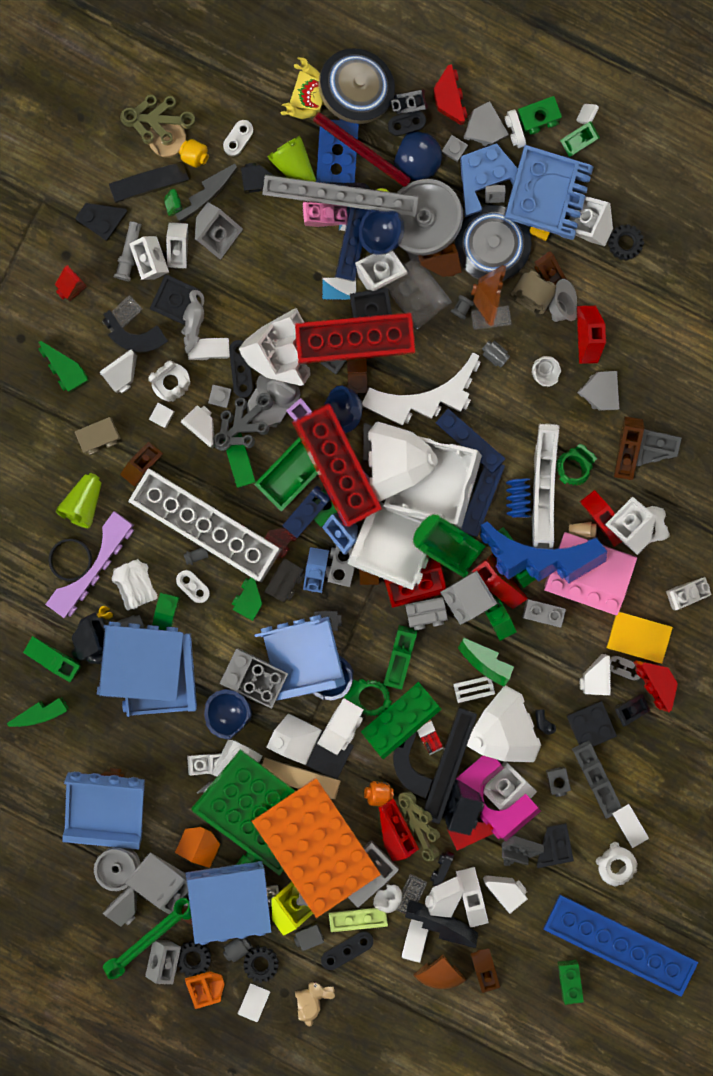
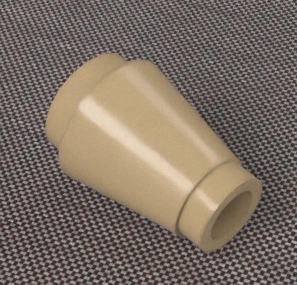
M592 522L570 524L569 533L591 540L596 538L597 524H592Z

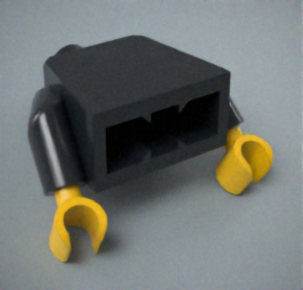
M101 606L99 613L96 614L94 612L80 620L77 630L72 635L75 648L71 651V654L75 659L87 661L91 664H102L105 636L102 617L109 620L113 616L111 612L105 614L106 611L110 610L107 606Z

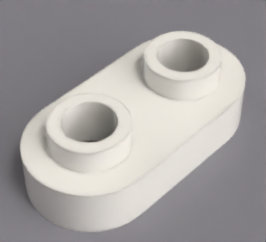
M515 109L508 111L505 121L507 127H511L513 132L510 135L513 146L517 145L518 148L524 147L526 141Z
M238 121L225 139L223 147L229 156H238L252 137L253 126L249 121ZM246 127L247 131L245 133L240 132V128ZM232 142L236 143V147L234 149H231L229 147L230 143Z
M185 570L177 575V585L194 602L203 603L209 598L210 591L208 587L194 573ZM185 576H188L190 578V582L188 584L183 582V578ZM198 590L204 592L202 597L197 596Z

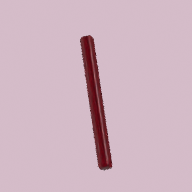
M318 112L315 115L313 121L403 187L409 184L411 179L323 114Z

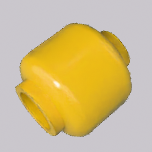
M194 139L184 141L179 150L181 160L195 168L201 164L204 165L209 158L207 146Z

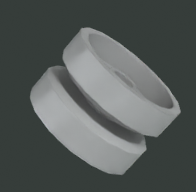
M109 847L97 858L94 864V875L96 881L103 888L109 891H120L129 886L125 881L141 863L133 849Z

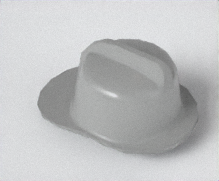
M561 279L556 283L555 296L548 306L552 314V320L554 322L566 319L574 321L577 318V294L575 288L568 280Z
M262 374L257 379L256 385L259 393H267L273 399V402L279 406L291 407L300 398V389L296 384L266 378Z

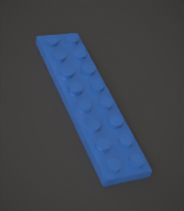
M559 894L543 927V930L681 997L698 964V961Z

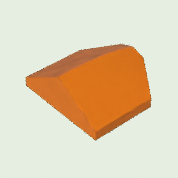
M186 828L175 853L192 863L210 868L220 843L213 833L205 828Z
M209 971L185 978L195 1009L221 1001L225 985L222 975Z

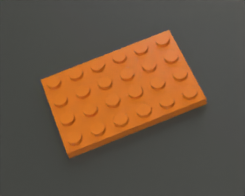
M314 778L252 820V823L316 918L381 875L317 778Z

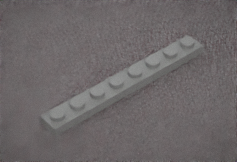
M265 175L262 194L368 210L396 211L399 214L416 216L418 196L271 175Z

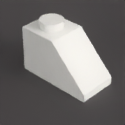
M169 223L166 236L167 267L186 268L188 224Z
M456 876L432 888L425 900V905L428 907L431 916L452 917L464 893L460 877Z

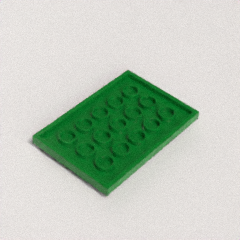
M240 749L191 810L256 859L262 861L263 864L278 875L283 872L284 869L252 823V820L296 790Z

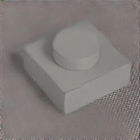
M451 135L442 153L458 163L468 145Z
M494 184L486 186L485 203L505 202V185Z
M213 385L208 404L227 408L232 389Z

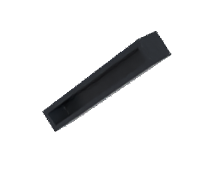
M461 707L457 708L423 810L428 811L432 815V822L440 824L477 717L476 712Z

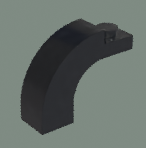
M111 310L103 314L105 318L102 321L108 329H113V332L107 336L122 349L127 351L133 350V352H148L168 342L158 325L144 334L134 335L126 332L121 327Z
M415 732L403 742V747L399 746L394 750L393 763L401 783L411 792L426 798L432 778L415 771L409 762V753L417 734Z

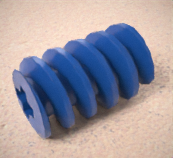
M511 479L506 482L507 485L512 486L506 489V492L512 494L506 497L507 500L512 501V503L506 505V507L512 509V511L507 512V515L512 518L531 517L525 514L531 511V508L525 506L531 503L530 500L525 499V497L531 495V493L525 491V489L530 488V485L525 484L530 479Z

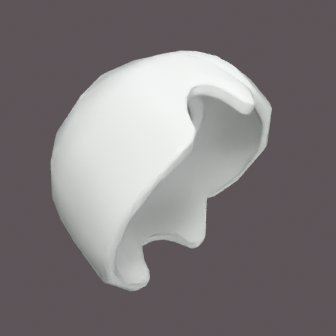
M542 356L534 362L532 375L536 382L547 387L558 382L561 368L556 359L551 356Z
M387 884L386 890L377 891L373 905L382 912L391 913L400 906L402 891L397 885Z

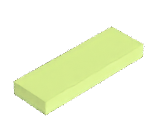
M375 907L329 912L331 932L388 926L387 913Z

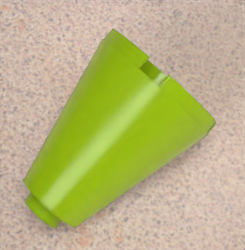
M300 136L278 148L277 152H272L267 156L287 178L316 181Z
M89 473V475L85 474L60 503L55 512L64 519L67 517L75 525L87 529L90 528L102 484L99 481L100 478L92 473Z

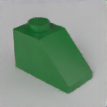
M163 592L160 593L154 613L153 626H159V630H166V627L173 626L180 597Z

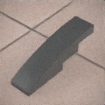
M236 164L202 181L205 189L189 197L192 205L175 214L180 223L198 213L207 202L210 203L227 186L238 171Z
M588 740L572 748L607 819L613 816L612 813L622 807Z

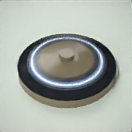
M353 48L335 53L326 61L319 75V93L325 106L335 116L350 123L364 124L380 118L387 111L394 98L395 84L391 71L378 56L366 50Z

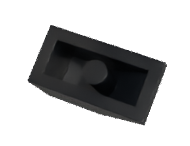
M256 163L245 164V167L241 168L245 194L263 191L265 175H274L262 166H256Z

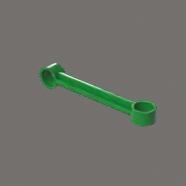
M186 898L178 899L174 904V911L119 958L108 960L103 965L107 978L116 979L122 976L125 972L124 967L178 921L181 919H191L189 900ZM188 903L187 911L182 914L183 906Z

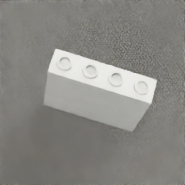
M379 501L382 509L366 517L348 564L413 590L415 583L419 584L423 573H420L421 568L425 569L429 560L426 554L413 544L414 533L423 520L390 512L384 507V503Z

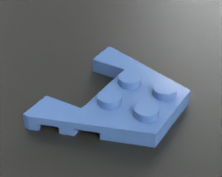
M497 143L463 155L460 158L465 217L482 211L475 192L485 189L486 186L499 184L507 180L511 181L512 186L514 184L518 168Z

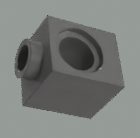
M565 766L546 770L550 793L552 795L555 794L556 797L567 795V792L571 791ZM558 777L564 780L561 787L554 786V780Z
M317 922L297 929L295 932L294 941L297 947L301 946L302 951L324 943V937Z

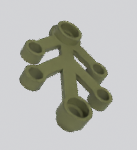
M148 95L135 109L126 108L120 115L121 122L127 127H134L142 136L145 144H151L154 137L152 132L147 131L140 122L148 123L161 137L164 145H170L173 142V137L160 124L181 125L185 129H190L195 125V117L191 112H183L180 117L161 115L167 109L175 108L176 100L172 96L166 97L164 102L149 114H141L147 108H154L157 105L156 97ZM153 99L154 103L149 104L148 100ZM171 100L173 104L168 105L167 102ZM128 116L134 117L132 120H127ZM185 120L191 121L190 124H185L184 122ZM146 135L151 136L149 140L144 139ZM168 136L170 137V140L165 141L163 140L164 137Z
M403 792L398 797L399 805L401 806L400 812L406 824L407 813L410 817L408 828L413 838L415 831L423 847V859L433 861L439 856V850L435 845L429 844L427 838L431 842H435L440 838V833L428 825L432 821V815L416 804L415 796L411 792Z

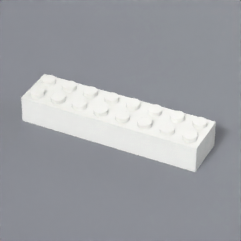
M147 469L128 501L259 582L264 580L282 550L151 469Z

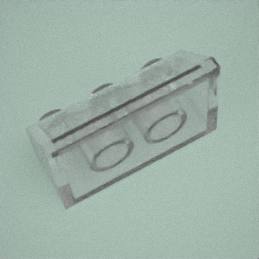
M415 257L403 265L408 274L384 285V287L388 288V292L404 313H412V322L419 329L445 309L452 301L430 272L421 266L419 258Z

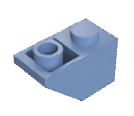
M310 547L303 590L322 593L329 550Z

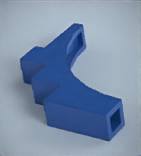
M488 521L481 525L480 537L485 544L488 543L491 547L493 554L497 557L496 568L507 579L527 569L531 577L534 576L539 582L557 571L560 578L565 579L570 584L607 561V550L597 538L570 548L539 549L510 540L499 533Z

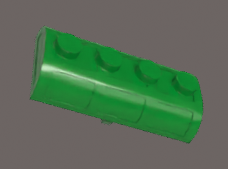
M300 437L254 484L281 512L318 474Z
M437 514L427 516L413 536V544L416 548L463 578L469 574L467 570L486 547Z

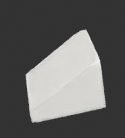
M584 104L577 117V122L583 125L589 121L592 122L598 111V105Z
M157 403L149 420L167 428L175 412Z

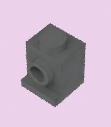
M314 611V616L321 615V618H331L332 631H337L338 626H342L341 615H338L337 611Z

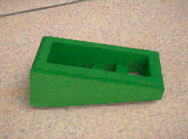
M175 189L170 190L165 196L164 202L168 215L174 216L183 209L177 191Z

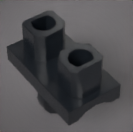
M425 89L394 95V100L391 101L393 111L397 112V114L428 108L425 100Z

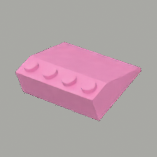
M564 532L558 549L570 548L590 540ZM603 545L607 550L606 562L570 584L565 579H561L557 571L547 576L544 590L617 616L637 557Z

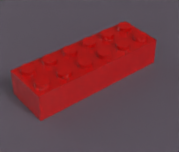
M412 313L295 323L299 364L415 354Z
M325 404L292 421L344 526L348 527L382 509L330 404Z

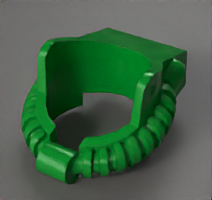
M579 444L575 449H569V452L562 453L556 463L558 475H560L559 480L564 484L568 483L573 486L584 484L590 476V470L593 468L592 464L597 459L595 454L589 452L583 444ZM565 460H575L580 464L582 473L579 479L569 478L564 474L563 464Z
M354 679L349 692L344 696V699L363 709L362 713L363 715L366 714V716L380 715L392 703L389 699L390 693L388 688L386 689V686L383 683L381 684L380 681L377 682V680L365 681L363 679ZM366 687H376L384 695L383 705L376 710H369L361 704L360 693Z

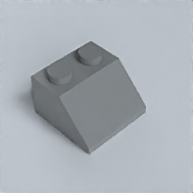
M478 571L460 579L440 592L460 625L497 604Z

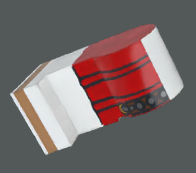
M430 719L417 732L429 755H432L444 748Z

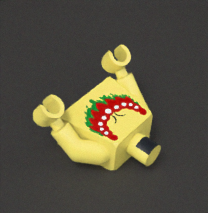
M298 57L302 64L301 66L294 64V67L302 71L299 72L290 103L282 104V106L287 108V112L282 111L281 115L306 119L314 117L318 112L321 113L322 106L325 104L319 93V71L308 64L305 58Z

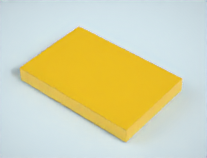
M619 612L617 616L615 615L606 648L662 664L673 627Z

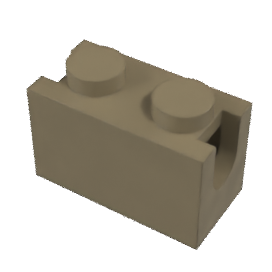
M111 417L74 431L83 453H89V455L99 452V448L105 445L107 448L118 444L117 440L121 439Z

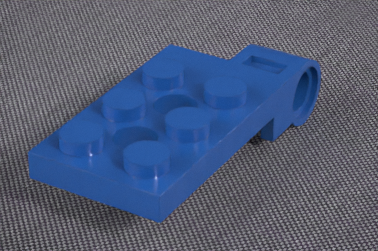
M342 119L331 120L358 140L359 124L350 123ZM321 126L316 182L355 183L357 152ZM335 144L342 145L343 153L341 155L333 154L332 148ZM335 163L340 164L342 167V172L338 175H334L331 172V166Z

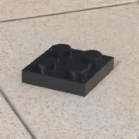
M165 274L150 310L185 325L183 315L187 306L191 304L189 294L192 290L200 292L201 290Z
M602 701L566 715L578 745L589 740L592 747L617 737Z

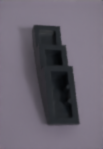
M179 162L109 183V187L115 203L132 197L136 198L150 192L154 193L189 181V177L184 163Z
M408 900L405 918L423 922V929L439 932L438 939L476 948L478 932L454 917L431 916L425 904Z

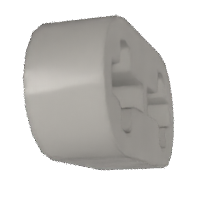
M619 656L610 657L611 672L631 680L640 679L637 674L631 677V672L626 671L627 667L631 669L635 667L632 661ZM619 659V664L624 665L623 669L617 667L614 670L611 662Z

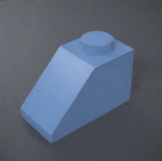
M333 513L322 527L343 554H347L357 541L358 526L356 523L348 527L344 526L338 513Z

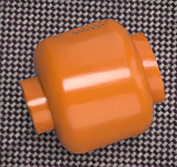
M372 781L364 791V798L367 799L371 806L380 807L394 796V790L387 782Z

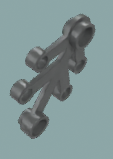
M267 393L259 394L256 398L257 405L244 417L243 411L247 408V401L242 397L236 399L235 417L228 410L223 411L221 414V429L213 439L215 448L219 451H225L231 445H244L247 448L253 447L255 439L251 435H245L244 437L234 436L239 432H259L261 435H266L269 432V426L265 422L258 424L248 423L261 411L270 409L273 405V399ZM234 419L233 427L228 431L229 423Z

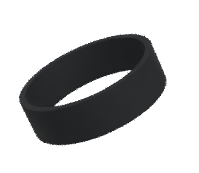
M65 539L53 546L49 554L51 571L55 576L65 581L79 580L90 570L92 565V555L89 548L83 542L76 539ZM67 541L81 544L87 551L89 558L85 572L74 579L64 578L59 575L52 563L55 549Z

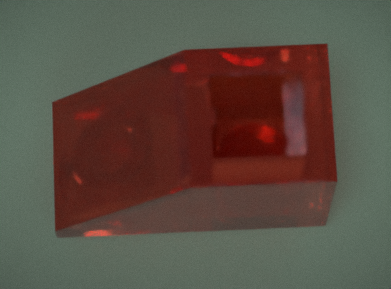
M280 528L269 531L264 539L282 549L276 558L279 559L286 556L290 549L287 547L290 541L295 542L297 538L287 529Z

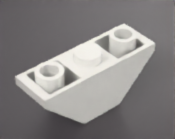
M706 577L666 591L673 610H679L711 595Z
M475 867L456 871L457 877L461 878L464 888L462 897L470 928L489 923Z

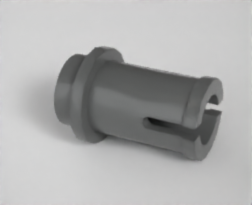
M203 547L191 552L186 551L187 553L183 554L187 565H193L196 561L209 558L206 549Z

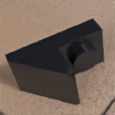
M639 694L627 702L615 706V711L623 727L651 711L643 694Z

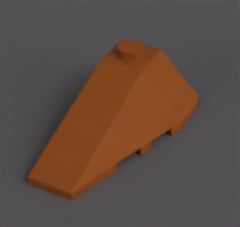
M504 265L480 277L478 284L473 285L471 295H474V304L490 326H493L503 285L502 280L506 271V266Z

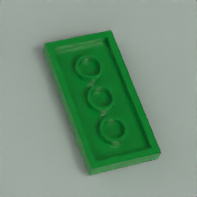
M418 682L365 727L361 733L384 760L442 709Z

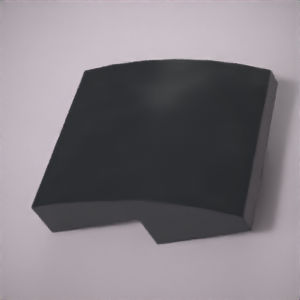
M322 730L306 765L331 778L338 779L354 745L349 743L345 750L341 749L338 755L317 744L324 732Z

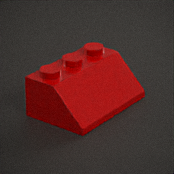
M426 555L429 558L425 569L421 568L420 573H423L419 584L415 583L413 590L384 579L392 608L441 595L440 592L446 589L440 563Z

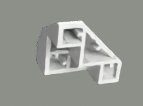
M297 308L258 329L243 342L239 350L247 364L266 378L301 386L305 384L310 376V367H307L306 364L298 363L295 323L305 322Z
M376 422L368 432V440L372 443V451L369 452V467H372L373 470L370 486L378 502L414 486L429 475L438 463L431 447L413 432L381 422Z
M505 685L482 713L471 733L467 747L481 755L501 761L534 762L541 743L533 730L534 724L530 714L525 709L523 704L525 701L522 694Z

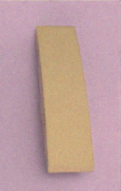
M264 758L262 766L289 786L299 789L314 778H317L331 799H336L340 780L308 769Z

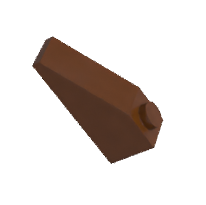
M624 416L614 471L615 478L633 480L644 432L643 419Z

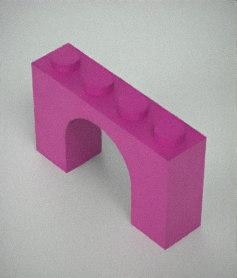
M483 755L456 779L479 792L482 801H484L483 792L485 786L504 767L497 759ZM525 793L512 806L501 811L489 809L484 802L482 814L479 817L486 825L490 823L493 826L492 832L498 839L502 837L507 841L540 813L541 810Z

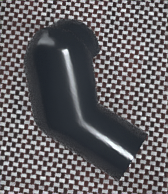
M545 709L535 710L537 728L547 735L554 734L556 726L545 719Z

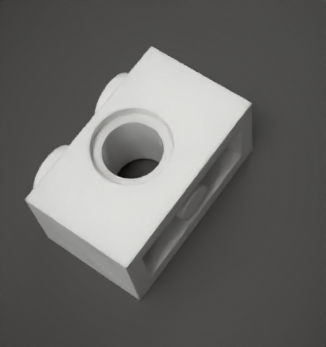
M144 236L129 243L142 280H153L169 273L157 236Z

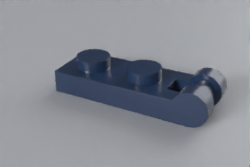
M318 485L282 525L296 538L299 537L330 500L329 495L322 492V488ZM315 496L321 500L318 505L312 501Z

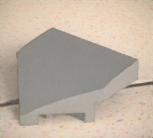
M490 101L472 111L468 117L469 121L464 139H472L486 147L488 144L491 145L509 135Z
M617 371L596 372V374L589 377L588 382L577 392L591 404L592 409H598L599 411L619 410Z
M257 387L247 403V413L257 405L256 398L260 394ZM273 402L270 409L261 411L251 423L265 422L269 427H277V424L281 423L287 413L286 410L290 407H282Z

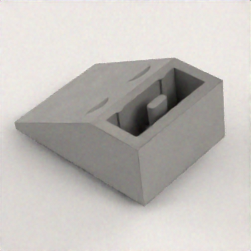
M237 648L220 684L272 709L288 673Z
M372 840L364 849L381 875L348 897L357 907L362 905L399 871V867Z
M149 853L125 881L127 885L168 914L174 911V904L178 899L186 898L189 895L186 874L152 853Z

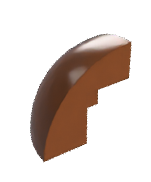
M444 955L431 965L426 963L413 974L424 985L436 989L454 988L467 980L455 965L452 966Z

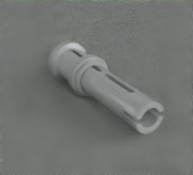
M129 222L122 256H119L117 260L119 262L117 273L114 274L115 278L124 281L131 280L129 276L131 268L135 264L129 243L138 240L142 225L136 222Z

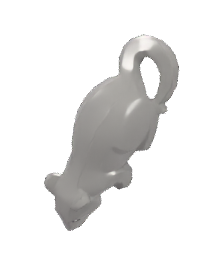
M198 290L190 292L191 304L187 306L183 315L185 326L181 333L185 335L184 344L187 354L190 353L196 342L200 340L197 336L204 319V296ZM197 295H198V296L200 297V299H201V304L199 303V301H198L197 298H196Z

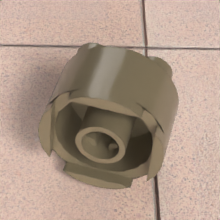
M530 270L529 273H523L511 295L512 297L516 295V301L533 312L535 309L540 310L539 314H544L555 296L556 285L550 281L545 282L537 272Z

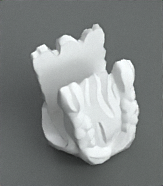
M173 361L166 362L156 373L152 372L149 375L153 391L165 401L173 402L176 398H180L185 394V391H188L190 385V378L186 369L175 364ZM168 375H174L178 379V386L173 390H167L163 385V380Z
M656 506L647 507L646 509L655 516V533L652 534L649 543L669 538L668 527L664 524L665 510Z
M138 559L113 569L112 582L118 586L127 611L157 599V593L153 589L148 576V566Z
M618 842L611 843L610 848L603 853V856L596 859V864L599 865L600 876L606 883L613 886L624 885L637 872V861L634 855L629 850L621 848ZM616 859H621L626 865L615 874L611 871V863Z

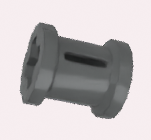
M459 295V301L450 312L465 320V315L469 308L474 305V302Z

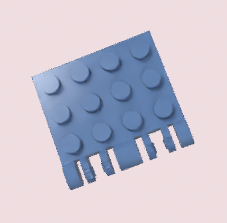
M525 145L504 219L573 240L576 234L574 229H577L578 224L564 218L565 215L573 218L580 217L581 213L577 210H582L586 197L580 193L586 194L588 188L574 182L575 179L582 182H590L591 177L588 175H592L593 166Z

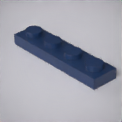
M349 208L335 278L355 281L357 272L355 262L359 261L362 249L359 227L368 209Z
M449 409L436 421V424L459 445L478 450L482 455L480 463L491 473H494L506 460Z
M501 464L494 473H491L485 466L483 467L460 530L478 537L505 465Z

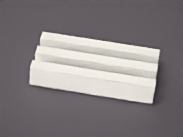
M486 676L453 684L458 703L495 694L492 680ZM488 680V684L460 691L458 689L461 686ZM490 688V691L460 698L461 694Z

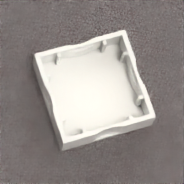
M419 437L431 447L438 463L429 475L414 486L386 498L384 507L390 512L422 520L431 514H437L461 529L482 455L478 450L453 444H441L428 438Z

